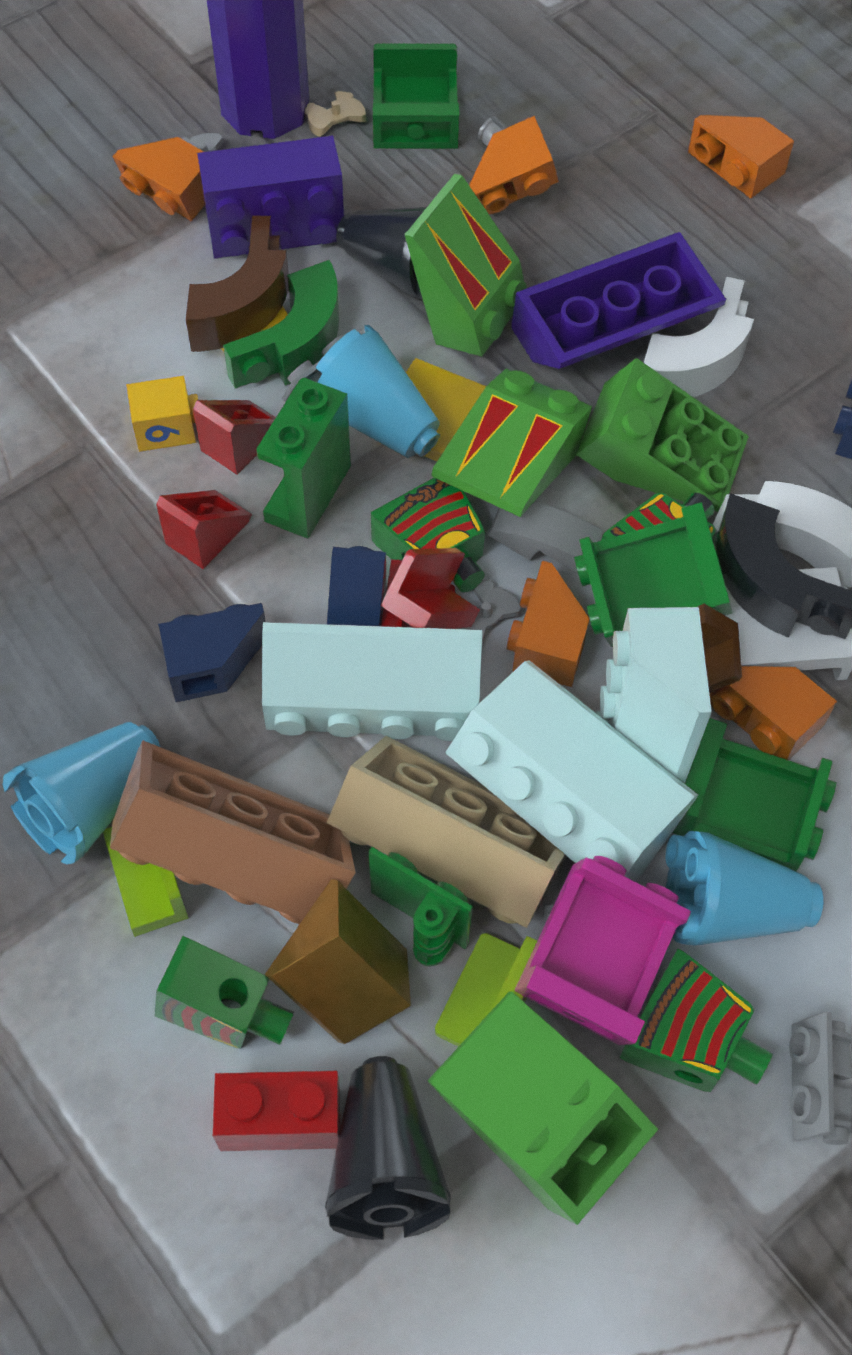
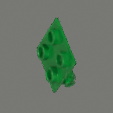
M371 847L369 850L371 893L413 918V954L415 959L424 966H436L445 959L454 943L466 950L469 945L473 906L467 903L466 896L449 883L439 881L436 885L417 874L418 870L415 865L402 855L395 852H389L388 855H385Z

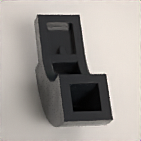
M730 493L717 534L716 554L725 585L735 601L756 621L789 638L795 622L809 626L817 633L846 639L852 627V591L809 576L796 569L786 560L778 548L775 538V523L780 510Z

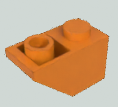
M700 115L694 120L688 153L751 199L785 174L794 140L762 117Z
M535 116L494 133L469 184L488 214L501 212L510 203L528 195L536 196L542 194L551 185L559 182L553 158Z
M180 137L120 149L112 156L122 174L120 180L124 186L136 195L140 196L144 193L153 198L154 202L170 215L178 213L192 222L205 206L197 153L204 151Z
M542 561L537 578H527L520 607L527 609L523 622L513 621L506 650L515 652L513 672L524 661L530 660L557 683L572 687L584 648L590 619L554 565L550 562Z
M741 666L742 678L739 681L709 693L712 708L719 716L726 720L734 721L747 732L759 750L790 760L825 725L837 701L796 667Z

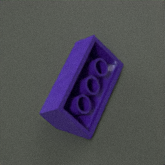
M680 232L516 292L511 328L532 362L561 369L724 306L726 298Z

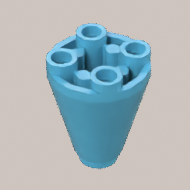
M689 831L684 836L672 835L670 837L665 853L666 864L669 868L666 888L679 897L677 904L691 911L687 923L679 925L675 930L673 939L676 943L697 946L796 932L804 927H814L820 920L823 911V892L818 883L810 882L805 875L710 833Z

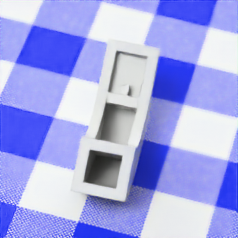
M726 277L722 292L726 298L725 305L718 308L716 316L704 329L686 336H665L652 333L644 363L692 397L707 393L725 382L737 369L743 358L754 319L745 317L749 302L740 300L744 280Z
M765 481L759 495L734 494L780 510L775 523V538L778 548L803 558L814 568L837 567L841 586L852 587V508L819 491L783 482ZM726 494L713 523L717 530L715 542L717 541L718 530L730 494Z

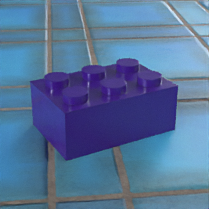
M334 136L197 153L214 259L249 254L252 215L271 216L272 234L281 236V250L337 242V227L344 216L342 171Z

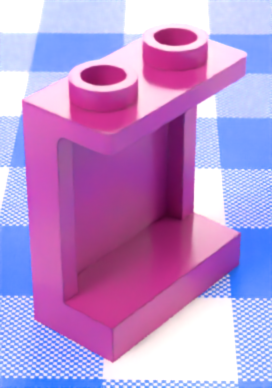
M594 856L593 860L586 857L572 865L514 991L617 1045L635 1044L645 1023L644 1020L638 1018L640 1010L675 930L679 925L687 923L691 911L677 904L679 897L669 889L654 883H646L644 887L625 877L627 870L619 863L603 856Z

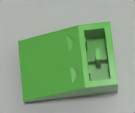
M635 358L604 383L576 455L611 479L647 491L665 493L671 498L685 501L692 493H700L712 502L714 511L719 512L726 494H729L748 435L638 358Z
M511 991L502 998L427 1080L548 1210L576 1225L581 1222L658 1130L615 1082Z

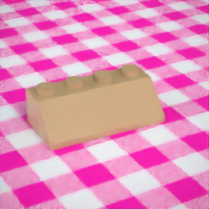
M388 736L382 738L350 766L327 820L328 824L341 830V833L349 841L359 845H370L387 855L389 852L398 853L412 862L419 872L438 882L443 881L451 884L466 897L486 906L497 919L511 924L518 923L525 928L528 927L539 909L566 857L561 850L484 785Z

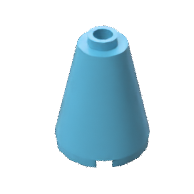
M364 325L365 333L362 335L356 329L351 330L330 348L316 366V369L322 373L318 383L347 393L349 426L406 458H410L415 454H418L420 457L426 455L440 438V434L436 432L440 421L380 334L370 325Z
M125 722L20 764L4 774L2 783L4 792L13 787L18 801L10 807L23 828L41 849L49 855L59 849L66 854L60 861L66 865L75 863L84 856L113 821L142 740L160 747L158 739L149 728L144 725L137 726L132 722Z

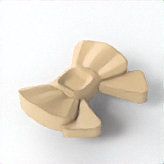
M337 91L335 92L336 100L331 102L332 108L325 109L314 103H309L305 109V117L308 118L310 131L320 137L333 125L345 121L366 122L365 107L354 98L353 93Z

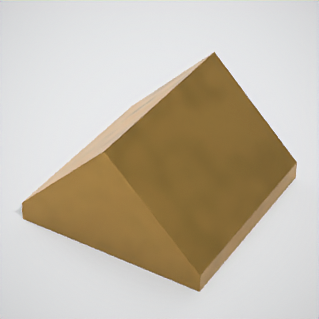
M334 879L329 881L264 974L337 1042L342 1044L350 1042L411 1006L407 949L338 880Z

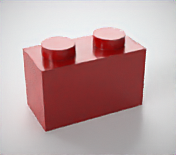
M338 1071L215 1073L212 1136L220 1151L337 1148L340 1133V1083Z

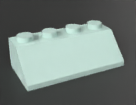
M699 607L628 608L623 631H614L613 659H608L606 666L607 686H601L600 711H595V713L685 784L712 713Z
M263 622L262 708L266 730H276L278 733L290 736L300 735L305 731L329 732L337 737H353L359 733L382 734L392 739H406L412 735L436 736L444 741H453L471 711L479 704L482 630Z
M530 660L524 661L471 711L445 752L572 861L577 863L586 857L592 860L594 856L606 857L622 865L627 870L625 877L634 882L640 878L698 797L697 793Z

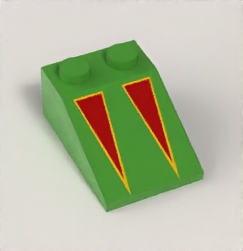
M454 174L406 232L405 238L435 344L483 356L493 341L500 337L503 328L513 316L516 292L526 289L527 284L524 282L519 258L463 175Z
M506 368L485 387L434 465L431 476L521 517L576 456L592 406L579 401L571 392L554 390L534 381V378L525 372L511 371Z

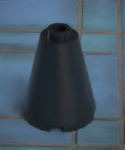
M387 1056L372 1057L365 1060L362 1066L355 1069L351 1074L325 1203L327 1217L329 1216V1226L334 1231L348 1237L367 1240H384L383 1228L403 1226L404 1238L416 1236L439 1227L449 1219L451 1195L410 1070L398 1063L394 1058Z

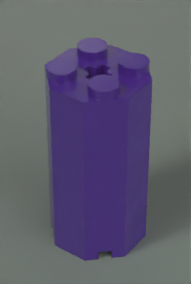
M207 0L220 108L224 119L239 135L251 136V130H258L263 132V138L276 139L302 126L305 119V107H307L310 100L303 0Z

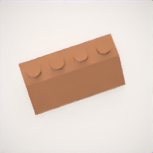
M142 740L112 823L110 848L118 851L128 861L140 865L151 863L172 871L179 879L189 884L201 885L204 883L226 891L231 898L246 905L258 903L274 909L284 918L296 924L302 922L331 879L338 880L347 889L356 873L350 842L341 833V830L327 823L330 814Z

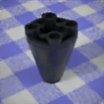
M427 207L364 210L345 214L337 227L336 239L339 247L345 249L349 256L411 297L423 300L405 234Z

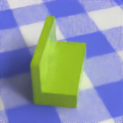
M112 827L105 829L103 835L134 937L189 919L175 874L151 863L140 865L128 861L118 851L110 848Z
M487 933L481 934L435 1026V1035L459 1047L509 991L525 1002L527 997L514 990L537 940L526 936L519 949Z

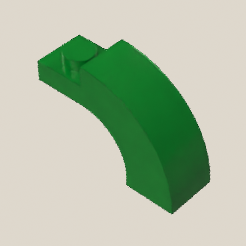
M330 260L287 275L290 307L292 309L281 322L266 330L223 345L227 374L235 389L250 383L260 382L276 373L279 374L284 385L287 386L291 384L287 379L288 376L302 363L309 360L312 365H315L324 356L322 354L323 349L337 338L339 330L338 284Z

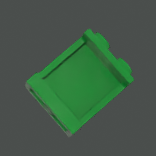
M419 43L374 44L373 149H458L457 45Z
M301 378L256 449L258 459L276 465L284 471V477L263 510L264 522L309 539L351 467L347 393L307 378Z
M702 502L681 508L683 514L681 518L598 542H592L590 537L579 539L583 554L575 556L574 560L582 586L591 584L595 603L587 605V610L595 636L604 633L605 639L613 647L614 631H623L628 608L697 607L705 603L723 615L733 614Z
M709 718L685 781V785L697 793L698 797L672 833L684 836L689 831L710 833L797 872L804 858L814 860L821 843L824 829L816 827L815 823L819 811L825 813L828 811L835 793L837 782L828 779L833 761L822 757L816 768H810L723 739L727 723Z

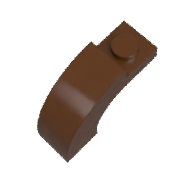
M252 215L249 254L245 263L237 272L217 282L189 284L186 326L191 352L221 349L227 343L258 333L281 310L289 290L287 250H281V236L272 234L271 216Z

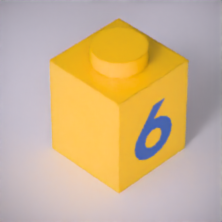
M184 376L126 384L131 420L139 452L196 443L193 427L195 423L193 407L196 400H198V395H188Z

